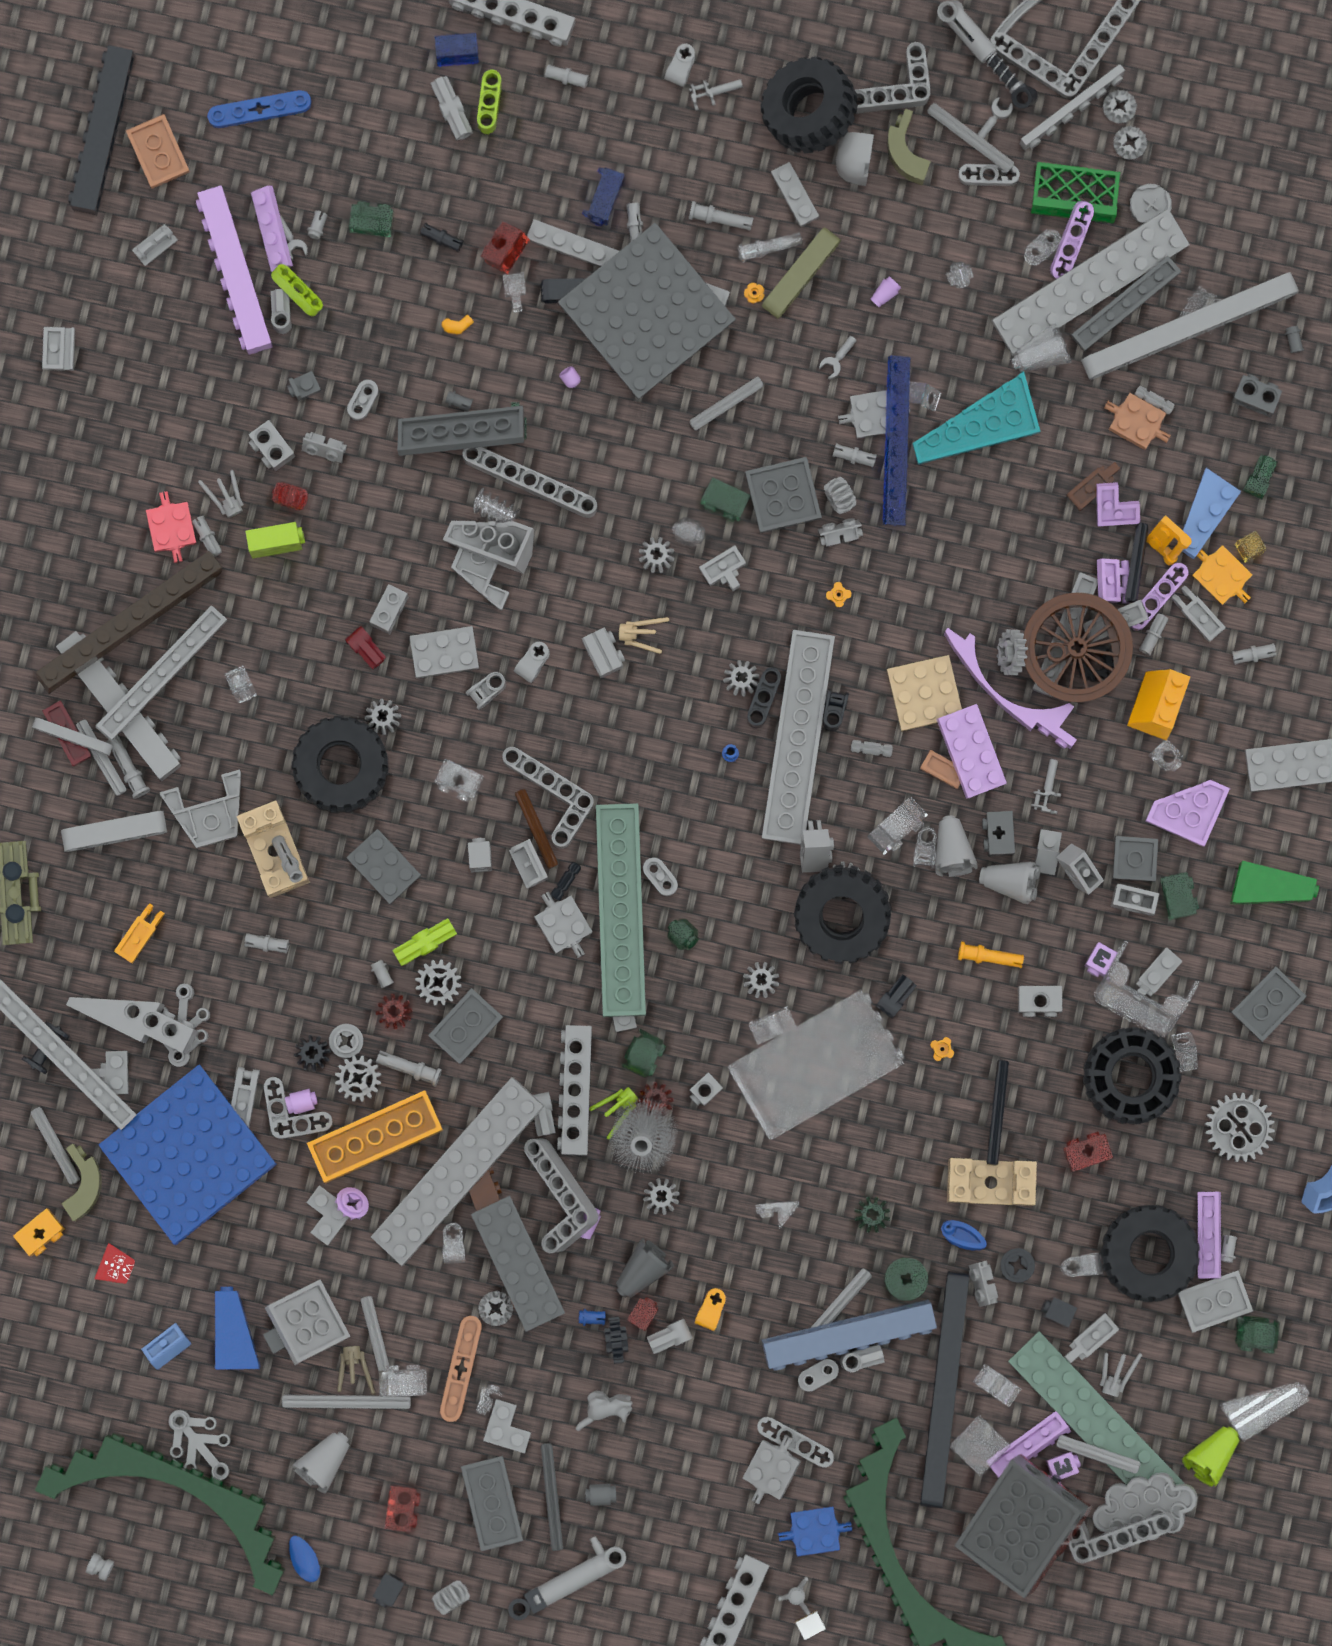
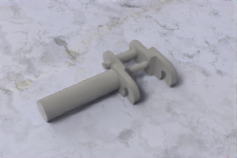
M741 79L708 89L707 86L709 84L703 80V84L697 86L691 84L689 90L693 92L691 98L697 111V98L707 95V97H710L713 106L715 105L713 96L741 88L743 85ZM705 88V93L696 95V90Z
M1050 759L1044 785L1045 792L1042 793L1041 790L1033 792L1036 794L1035 802L1031 804L1034 810L1040 808L1041 812L1057 814L1058 812L1051 811L1046 806L1049 795L1061 797L1060 793L1052 792L1058 764L1057 760ZM1040 796H1045L1043 806L1039 805Z

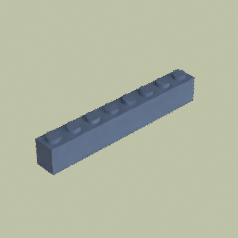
M927 1299L762 1339L761 1341L769 1369L781 1370L786 1368L787 1364L801 1365L806 1363V1360L812 1358L822 1360L827 1358L829 1354L836 1353V1355L848 1353V1350L853 1348L863 1350L869 1348L870 1344L878 1343V1345L889 1343L890 1339L894 1338L904 1340L910 1338L911 1334H928L937 1327L932 1304Z

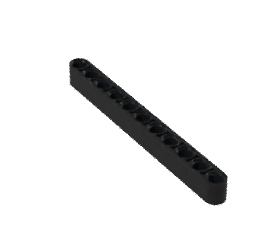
M948 1271L946 1277L920 1506L938 1509L943 1507L969 1284V1274Z

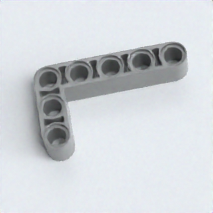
M913 42L907 47L906 66L909 84L855 90L857 98H861L864 101L862 105H858L856 114L920 107L927 104L930 97V83L926 51L921 43ZM917 50L921 53V56L914 58L910 55V52ZM918 70L921 71L924 76H922L921 78H916L913 76L912 73ZM917 91H923L926 94V96L924 98H918L915 95V93ZM902 93L905 99L899 101L895 99L894 95ZM880 95L884 98V101L877 103L873 98Z
M506 748L503 752V762L508 768L569 805L568 810L552 834V842L556 848H567L593 809L594 800L592 795L518 748ZM511 752L518 755V760L514 763H510L506 759L507 755ZM527 764H534L536 771L528 774L524 771V768ZM544 776H553L554 782L551 785H545L542 782ZM569 786L572 789V794L566 797L562 796L560 793L561 788ZM580 798H588L590 805L586 808L580 807L578 804ZM571 815L579 818V822L575 826L567 823V818ZM559 833H564L568 837L567 841L563 844L555 840Z
M545 1138L530 1139L525 1143L524 1151L568 1215L543 1237L541 1242L542 1248L547 1253L563 1252L598 1222V1212L550 1142ZM537 1144L539 1145V1152L536 1150ZM549 1161L551 1163V1169L548 1168ZM560 1179L563 1180L562 1187L560 1186ZM572 1196H574V1198H575V1203H574V1204L572 1203V1200H571ZM584 1213H586V1215H587V1220H586V1222L584 1221V1218H583ZM569 1226H570L571 1229H572L571 1235L569 1234V1231H568ZM554 1239H555L556 1242H557L556 1247H555L554 1244H553V1240H554Z
M1160 1512L1091 1538L1082 1517L1076 1526L1081 1531L1080 1537L1070 1533L1066 1540L1074 1559L1079 1563H1086L1166 1534L1174 1527L1175 1519L1170 1512ZM1159 1518H1166L1169 1521V1527H1161ZM1140 1525L1148 1527V1535H1142L1139 1532ZM1120 1532H1125L1129 1536L1128 1542L1120 1541ZM1103 1539L1108 1542V1550L1100 1548L1099 1540ZM1080 1547L1087 1548L1089 1551L1088 1557H1082L1079 1554Z

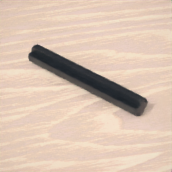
M1145 523L1136 525L1125 601L1134 603L1138 599L1149 528L1148 524Z

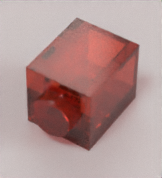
M645 1297L644 1300L640 1298L627 1321L646 1331L658 1311V1308L655 1307L657 1303L648 1297Z

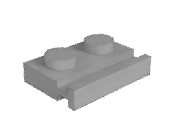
M44 327L42 369L74 371L75 328Z

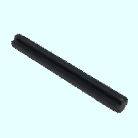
M998 1060L996 1067L987 1164L996 1166L999 1163L1009 1062L1005 1060Z

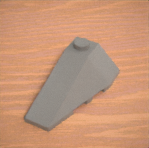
M451 521L443 541L524 574L532 557L534 529L511 521H507V523H497L496 521Z

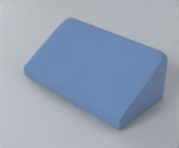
M175 1323L141 1350L149 1362L158 1370L190 1346L191 1342Z

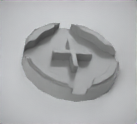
M1156 184L1140 186L1130 199L1132 217L1140 224H1144L1166 209L1171 211L1172 207L1169 193Z

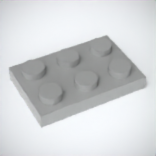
M472 626L410 636L416 679L479 669Z
M1238 1270L1221 1276V1279H1212L1178 1293L1192 1333L1253 1311Z

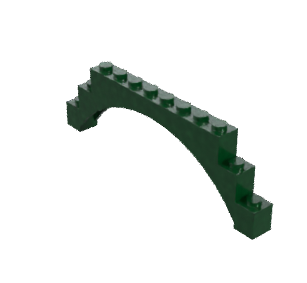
M897 1418L873 1428L874 1433L871 1436L875 1445H880L881 1449L859 1459L860 1464L857 1467L862 1477L867 1476L868 1479L845 1490L847 1495L843 1496L848 1508L853 1507L856 1513L852 1517L857 1527H862L865 1532L862 1538L867 1548L871 1546L875 1553L872 1555V1559L876 1567L881 1566L884 1572L881 1578L885 1586H890L894 1593L890 1596L895 1607L900 1606L903 1612L900 1617L904 1626H910L912 1634L909 1636L913 1645L930 1646L945 1639V1642L942 1643L943 1646H1006L1000 1634L995 1637L963 1627L945 1617L918 1593L907 1578L891 1544L886 1518L888 1475L899 1443L906 1436Z
M116 1433L105 1436L97 1457L94 1456V1452L85 1448L82 1451L79 1449L75 1451L67 1472L64 1471V1467L52 1463V1466H45L35 1491L53 1499H56L60 1492L77 1484L113 1476H135L155 1479L185 1490L213 1509L233 1531L250 1563L255 1579L253 1587L272 1596L276 1592L285 1569L281 1567L282 1564L272 1559L266 1561L276 1536L272 1535L273 1531L265 1527L256 1528L266 1506V1503L262 1502L263 1498L255 1494H251V1496L243 1494V1489L231 1485V1487L223 1485L224 1481L212 1476L209 1479L203 1476L204 1472L196 1468L191 1470L184 1468V1464L178 1460H166L160 1452L152 1450L150 1453L144 1450V1446L137 1442H132V1444L125 1442V1438Z

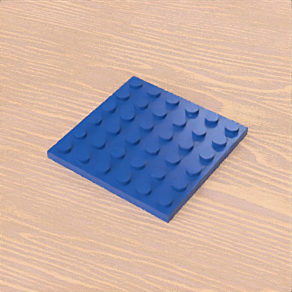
M201 1065L196 1066L137 1113L122 1130L120 1128L99 1144V1147L174 1245L181 1242L277 1165Z

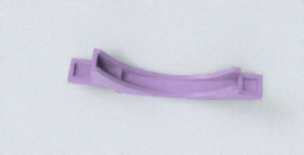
M949 628L946 629L944 635L953 651L975 681L1003 710L1030 732L1037 725L1039 727L1037 730L1047 737L1051 735L1056 739L1055 743L1064 749L1066 747L1071 749L1077 739L1061 729L1060 726L1074 706L1068 703L1052 709H1030L1018 706L1004 699L992 689L980 671L975 654V636L969 634L964 640Z

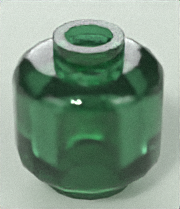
M687 919L673 920L668 926L667 938L679 950H690L697 944L699 940L698 929Z

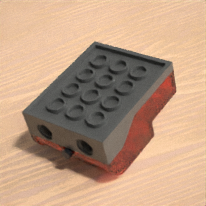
M1020 1454L1010 1460L955 1544V1547L1020 1596L1026 1598L1037 1589L1056 1558L1064 1552L1088 1516L1092 1506L1065 1488L1060 1483V1476L1057 1474L1053 1476L1046 1474L1027 1460L1023 1454Z

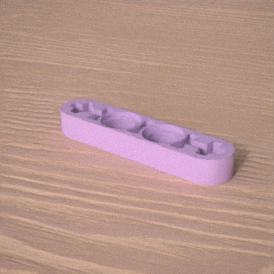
M1087 201L1077 202L1072 210L1050 268L1051 274L1056 279L1070 271L1076 261L1094 214L1093 206ZM1086 205V209L1089 210V212L1087 214H1083L1081 219L1085 221V223L1082 224L1081 222L1076 221L1075 217L1080 219L1081 212H1079V208H1084V206ZM1074 225H1080L1081 233L1078 236H1072L1070 232ZM1066 245H1072L1074 248L1070 256L1063 254V248ZM1062 257L1065 260H1070L1069 264L1064 262L1063 268L1065 273L1058 275L1056 268L1061 267L1063 263L1059 258Z
M1175 563L1145 596L1142 602L1150 617L1142 622V625H1134L1130 627L1131 629L1136 631L1142 630L1188 576V568L1184 564ZM1174 568L1176 570L1181 568L1183 570L1181 573L1183 577L1178 576L1174 583L1166 578L1167 576L1170 579L1175 574ZM1167 583L1171 588L1170 593L1162 594L1159 591V585ZM1148 599L1156 601L1157 608L1155 610H1148L1146 608L1145 602Z

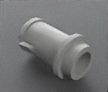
M315 211L311 226L307 228L308 236L314 239H320V236H323L322 230L328 217L323 212L319 220L321 211Z
M383 960L371 965V972L374 971L381 988L394 983L385 967L387 964Z
M1223 1235L1221 1262L1233 1263V1259L1236 1258L1234 1251L1237 1237Z

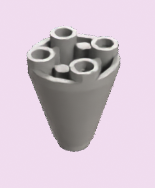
M1034 862L982 867L979 883L1023 904H1029L1032 900H1036L1037 897L1035 881L1039 879L1040 867L1036 866Z

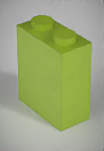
M296 522L246 531L248 549L252 559L302 550V544L305 543L302 527L298 528Z

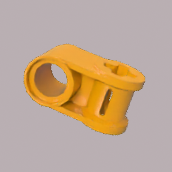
M714 1288L708 1291L694 1324L715 1331L726 1300L722 1290ZM716 1292L720 1293L721 1302L717 1301L716 1304H713L710 1296L715 1295Z

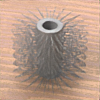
M648 1099L646 1108L644 1101L640 1114H638L639 1110L637 1112L636 1108L631 1113L628 1111L629 1114H626V1116L621 1114L624 1117L623 1121L620 1118L618 1122L614 1123L616 1124L614 1128L617 1129L618 1126L620 1128L618 1130L614 1129L611 1132L613 1133L611 1135H615L611 1137L618 1135L620 1139L622 1138L618 1142L622 1145H611L619 1147L621 1149L620 1154L624 1153L623 1156H626L631 1152L630 1157L635 1159L634 1164L637 1156L639 1155L638 1162L641 1156L640 1168L644 1157H646L643 1175L648 1159L652 1160L651 1156L652 1158L655 1157V1160H659L661 1155L663 1157L667 1153L666 1148L669 1145L672 1148L674 1147L673 1145L675 1144L673 1143L675 1142L667 1143L671 1139H676L670 1137L673 1136V1133L669 1132L677 1130L669 1128V1125L667 1127L665 1123L669 1121L667 1118H665L666 1121L661 1119L662 1116L658 1119L656 1118L657 1113L655 1112L657 1111L654 1110V1106L650 1116L649 1113L647 1116Z

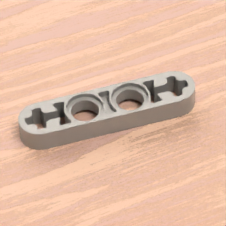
M35 717L32 728L104 755L110 756L113 745L40 718Z
M763 1417L759 1420L757 1429L766 1438L780 1445L782 1442L780 1440L781 1432L789 1431L793 1439L788 1448L790 1451L820 1467H828L833 1463L834 1455L828 1448L770 1417ZM769 1420L771 1421V1427L777 1429V1425L782 1427L777 1432L776 1439L771 1437L774 1433L770 1430L766 1433L763 1432L762 1422L767 1423ZM802 1441H808L811 1444L809 1453L804 1454L800 1452L799 1444ZM815 1446L820 1447L817 1452L824 1454L825 1451L828 1452L829 1462L820 1463V1458L814 1455V1459L810 1458L815 1450Z

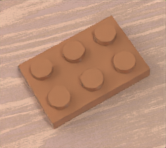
M164 114L126 130L151 189L190 173Z

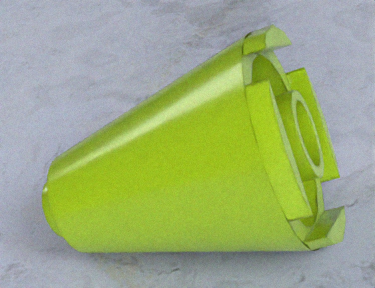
M1222 1427L1188 1452L1182 1458V1463L1188 1471L1192 1468L1195 1472L1194 1476L1202 1483L1210 1487L1217 1486L1239 1443V1438L1237 1437L1239 1434L1232 1427Z

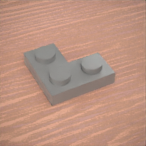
M319 1185L306 1203L323 1215L311 1231V1234L328 1246L349 1217H343L341 1210H337L336 1197Z
M496 1399L483 1441L525 1453L531 1432L511 1426L517 1405Z

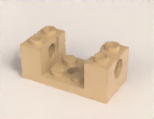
M277 801L236 816L261 874L260 877L267 895L270 898L310 883ZM283 836L293 857L298 860L299 869L303 875L302 880L294 883L290 881L288 873L282 868L279 856L272 857L269 855L268 850L273 844L272 839L274 837Z
M950 1158L948 1159L947 1202L1034 1206L1036 1201L1037 1162L999 1161L998 1165L992 1166L988 1165L987 1161ZM989 1176L994 1177L997 1181V1185L993 1189L985 1186V1179Z

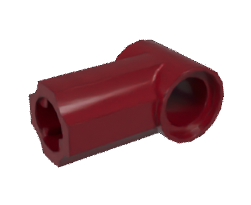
M360 626L345 641L356 654L359 653L369 667L375 669L383 663L386 656L373 643V639L364 628Z

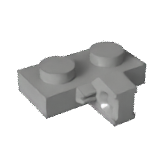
M734 545L701 565L699 569L710 586L718 581H721L722 584L727 582L732 591L740 588V584L735 578L739 575L737 570L745 566L746 562Z
M107 1051L106 1063H101V1068L91 1070L116 1095L129 1094L128 1051Z

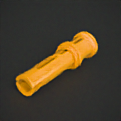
M961 941L958 960H973L977 964L984 961L1022 968L1024 955L985 949L980 944L973 946Z

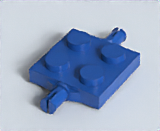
M834 1507L791 1513V1531L778 1532V1535L780 1537L779 1542L793 1541L797 1557L839 1551L840 1532L852 1531V1527H848L852 1525L851 1522L838 1524L835 1518Z

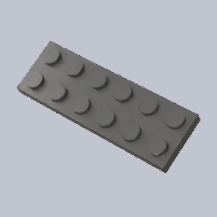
M523 406L398 419L397 451L399 456L524 443Z
M508 1196L472 1213L471 1216L525 1331L527 1332L565 1314L511 1197Z

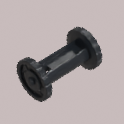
M48 1021L45 1022L59 1038H70L68 1034L61 1030V1027H56ZM39 1048L32 1058L23 1056L22 1060L31 1065L30 1068L33 1070L37 1069L44 1074L47 1073L46 1068L42 1066L47 1056Z

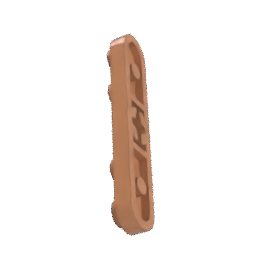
M475 1316L465 1317L460 1324L440 1408L441 1417L448 1422L458 1420L462 1414L482 1330L481 1321ZM462 1357H464V1367L467 1368V1372H462L460 1380H457L458 1370H455V1366H459Z

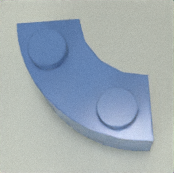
M1332 1165L1323 1178L1315 1182H1307L1301 1202L1312 1213H1324L1332 1210Z

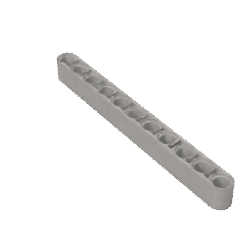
M1291 272L1091 354L1083 358L1081 362L1089 380H1092L1290 298L1299 293V290Z

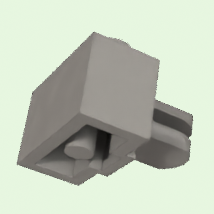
M816 820L815 830L813 821H807V830H803L800 844L802 873L821 872L822 869L828 867L829 863H832L833 837L829 838L828 829H822L821 820Z

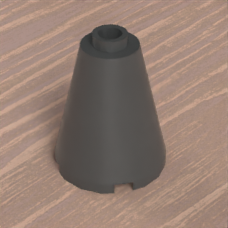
M642 1238L617 1280L616 1285L618 1288L616 1290L623 1297L626 1298L628 1296L632 1298L671 1271L674 1267L671 1260L667 1262L664 1259L666 1254L658 1246L649 1240L645 1243V1238Z

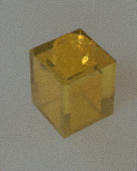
M1256 530L1241 538L1235 544L1245 563L1264 553L1267 549Z

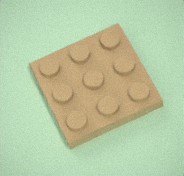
M949 655L887 669L901 732L937 724L936 719L962 710Z

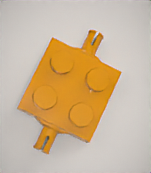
M1223 545L1209 556L1201 549L1197 557L1202 561V564L1192 576L1221 605L1235 595L1245 604L1251 597L1242 588L1252 574Z

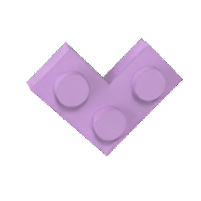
M1117 482L1096 484L1098 526L1140 523L1139 501L1119 502Z

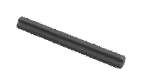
M551 1443L541 1444L551 1549L552 1551L563 1550L553 1446Z

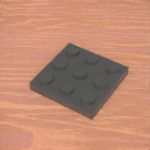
M807 457L745 471L760 533L822 519Z

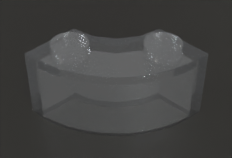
M910 797L867 837L884 855L890 850L895 852L903 845L901 842L903 838L912 830L916 833L925 824L923 820L928 814Z

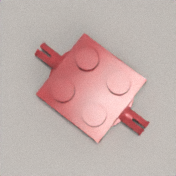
M161 492L159 495L162 505L158 508L146 510L154 552L172 551L174 563H178L177 555L180 563L183 562L180 549L196 544L188 502L172 504L170 503L168 492H164V495Z

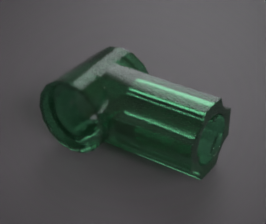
M1261 454L1252 475L1250 474L1243 492L1262 500L1269 487V480L1277 461L1272 457Z

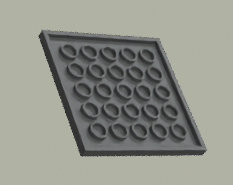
M656 223L651 225L558 301L560 307L638 400L736 321L734 316Z

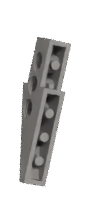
M70 997L66 1004L140 1042L146 1043L148 1038L151 1037L184 1054L188 1053L198 1033L197 1030L193 1029L194 1024L184 1019L182 1022L174 1019L176 1015L166 1010L161 1013L165 1005L159 1002ZM134 1007H138L139 1015L133 1018L131 1010ZM153 1016L158 1018V1024L155 1027L150 1026V1019ZM172 1025H175L177 1028L174 1036L168 1034V1030Z

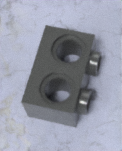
M1250 374L1247 376L1243 375L1232 402L1271 418L1282 390L1278 389L1279 386L1267 382L1265 384L1260 382L1256 376ZM1243 387H1251L1253 389V394H1245L1243 392ZM1262 395H1271L1273 402L1266 403Z

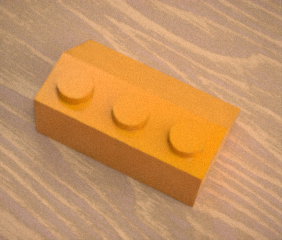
M1171 669L1146 671L1127 726L1167 741L1178 715L1190 676Z

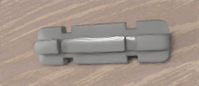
M1139 386L1135 392V396L1140 399L1143 398L1158 409H1163L1162 411L1166 414H1170L1175 406L1174 403L1164 401L1165 398L1152 391L1148 392L1142 386Z
M853 740L851 751L858 753L863 751L865 754H883V756L891 757L893 746L887 744L882 746L880 743L866 741L861 743L859 740Z

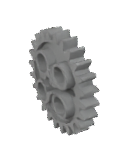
M1232 1093L1231 1100L1226 1095L1224 1096V1103L1220 1100L1216 1101L1218 1108L1210 1107L1214 1114L1206 1115L1211 1119V1122L1204 1123L1205 1126L1210 1127V1130L1206 1131L1205 1134L1211 1135V1138L1207 1141L1208 1143H1215L1212 1150L1220 1149L1218 1156L1226 1153V1160L1234 1156L1235 1162H1238L1240 1157H1242L1243 1162H1247L1248 1155L1254 1160L1255 1152L1259 1155L1263 1154L1261 1147L1269 1148L1265 1142L1273 1140L1268 1134L1275 1132L1274 1129L1269 1128V1125L1273 1124L1274 1121L1268 1120V1117L1272 1114L1271 1112H1264L1267 1105L1259 1106L1261 1099L1253 1102V1095L1245 1099L1244 1093H1241L1239 1098H1237L1236 1093ZM1241 1106L1246 1110L1244 1118H1239L1236 1115L1237 1107ZM1227 1112L1232 1115L1237 1124L1243 1123L1242 1130L1252 1139V1143H1249L1242 1131L1236 1132L1237 1125L1227 1116ZM1221 1120H1226L1230 1124L1227 1132L1220 1130L1219 1123ZM1252 1123L1260 1127L1258 1135H1253L1250 1132L1249 1127ZM1235 1137H1240L1243 1140L1242 1148L1234 1147L1233 1139Z

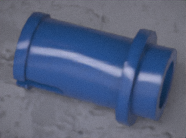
M729 744L723 749L722 756L725 761L734 762L739 756V751L735 745ZM732 750L734 754L728 755L727 751Z
M586 1309L579 1311V1324H583V1326L586 1324L605 1325V1311H586Z

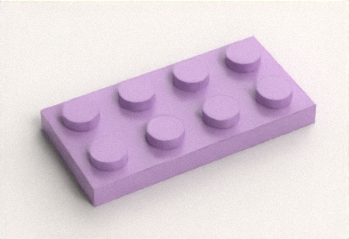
M977 704L936 719L966 799L1007 784Z

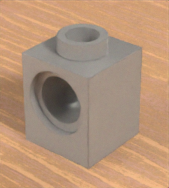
M708 1072L689 1090L692 1093L689 1097L697 1106L699 1104L705 1106L723 1087ZM702 1085L709 1086L711 1089L710 1095L707 1097L701 1096L698 1092L699 1087Z

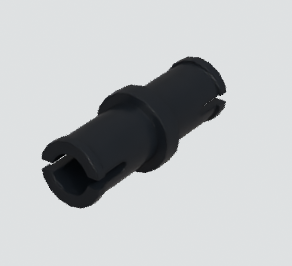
M428 223L423 225L424 227H422L420 232L421 236L435 241L439 246L444 245L456 252H459V248H462L464 240L448 234L447 230L442 229L441 231Z

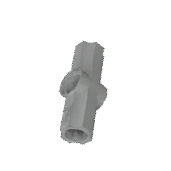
M448 77L435 79L431 83L432 89L439 101L438 105L445 121H448L456 141L469 137L473 134L472 128L464 114L463 105L458 95H455Z

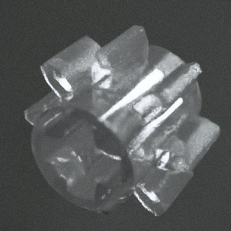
M964 262L952 264L950 266L951 272L946 273L948 282H950L951 286L955 285L956 288L968 286L970 284L969 278L974 277L969 264L965 265Z

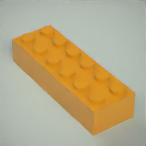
M424 1090L310 1141L307 1145L324 1183H328L443 1131V1128L427 1092Z

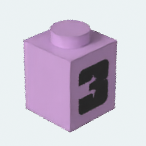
M1098 942L1084 965L1088 968L1087 972L1096 977L1099 975L1104 976L1117 952Z
M1072 1452L1046 1460L1051 1477L1057 1474L1063 1479L1079 1473L1078 1468L1081 1467L1077 1455H1073Z

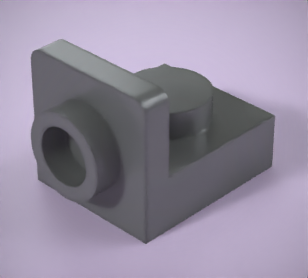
M312 371L295 379L292 377L288 379L290 385L287 388L291 397L296 396L298 402L321 392Z

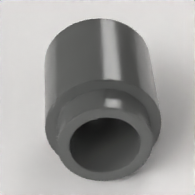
M610 1483L590 1484V1489H585L586 1502H590L591 1506H606L616 1503V1485L610 1486Z

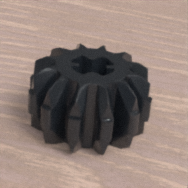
M309 1035L308 1043L304 1038L300 1039L304 1044L303 1047L300 1045L295 1046L301 1052L294 1053V1057H302L297 1061V1064L301 1065L306 1061L304 1070H308L311 1064L312 1071L314 1072L317 1069L316 1064L320 1068H324L321 1062L322 1059L329 1062L330 1059L325 1057L324 1054L331 1053V1050H323L328 1045L326 1041L319 1045L321 1041L320 1036H317L315 1042H313V1036ZM310 1048H314L315 1051L318 1050V1054L314 1055V1059H310L311 1057L307 1056V1052L311 1050Z

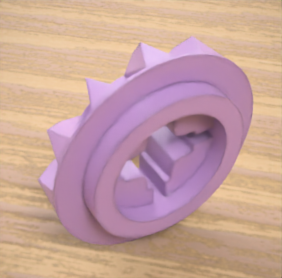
M347 1187L337 1194L335 1203L338 1205L337 1210H341L343 1213V1217L348 1216L351 1220L355 1218L360 1219L367 1213L369 1208L368 1200L360 1190ZM348 1202H350V1203H356V1202H357V1204H356L354 1207H353V1206H347V1203H348Z

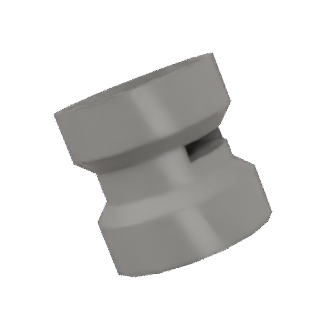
M94 1553L87 1566L86 1573L98 1575L99 1579L106 1581L115 1562L110 1559L104 1560L101 1555Z

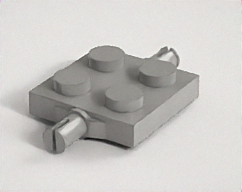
M892 389L850 396V414L838 415L839 424L852 422L856 438L898 432V414L910 413L909 404L896 406L893 400Z
M546 892L541 897L546 903L547 908L534 916V919L555 954L564 949L572 948L577 958H580L585 953L579 943L583 938L592 934L591 928L572 896L562 901L554 902L550 893Z
M785 1435L780 1446L762 1440L743 1476V1479L757 1488L751 1499L753 1502L756 1501L755 1503L760 1504L765 1493L779 1500L782 1499L801 1463L799 1459L793 1457L787 1451L793 1441L791 1437L789 1438V1436Z

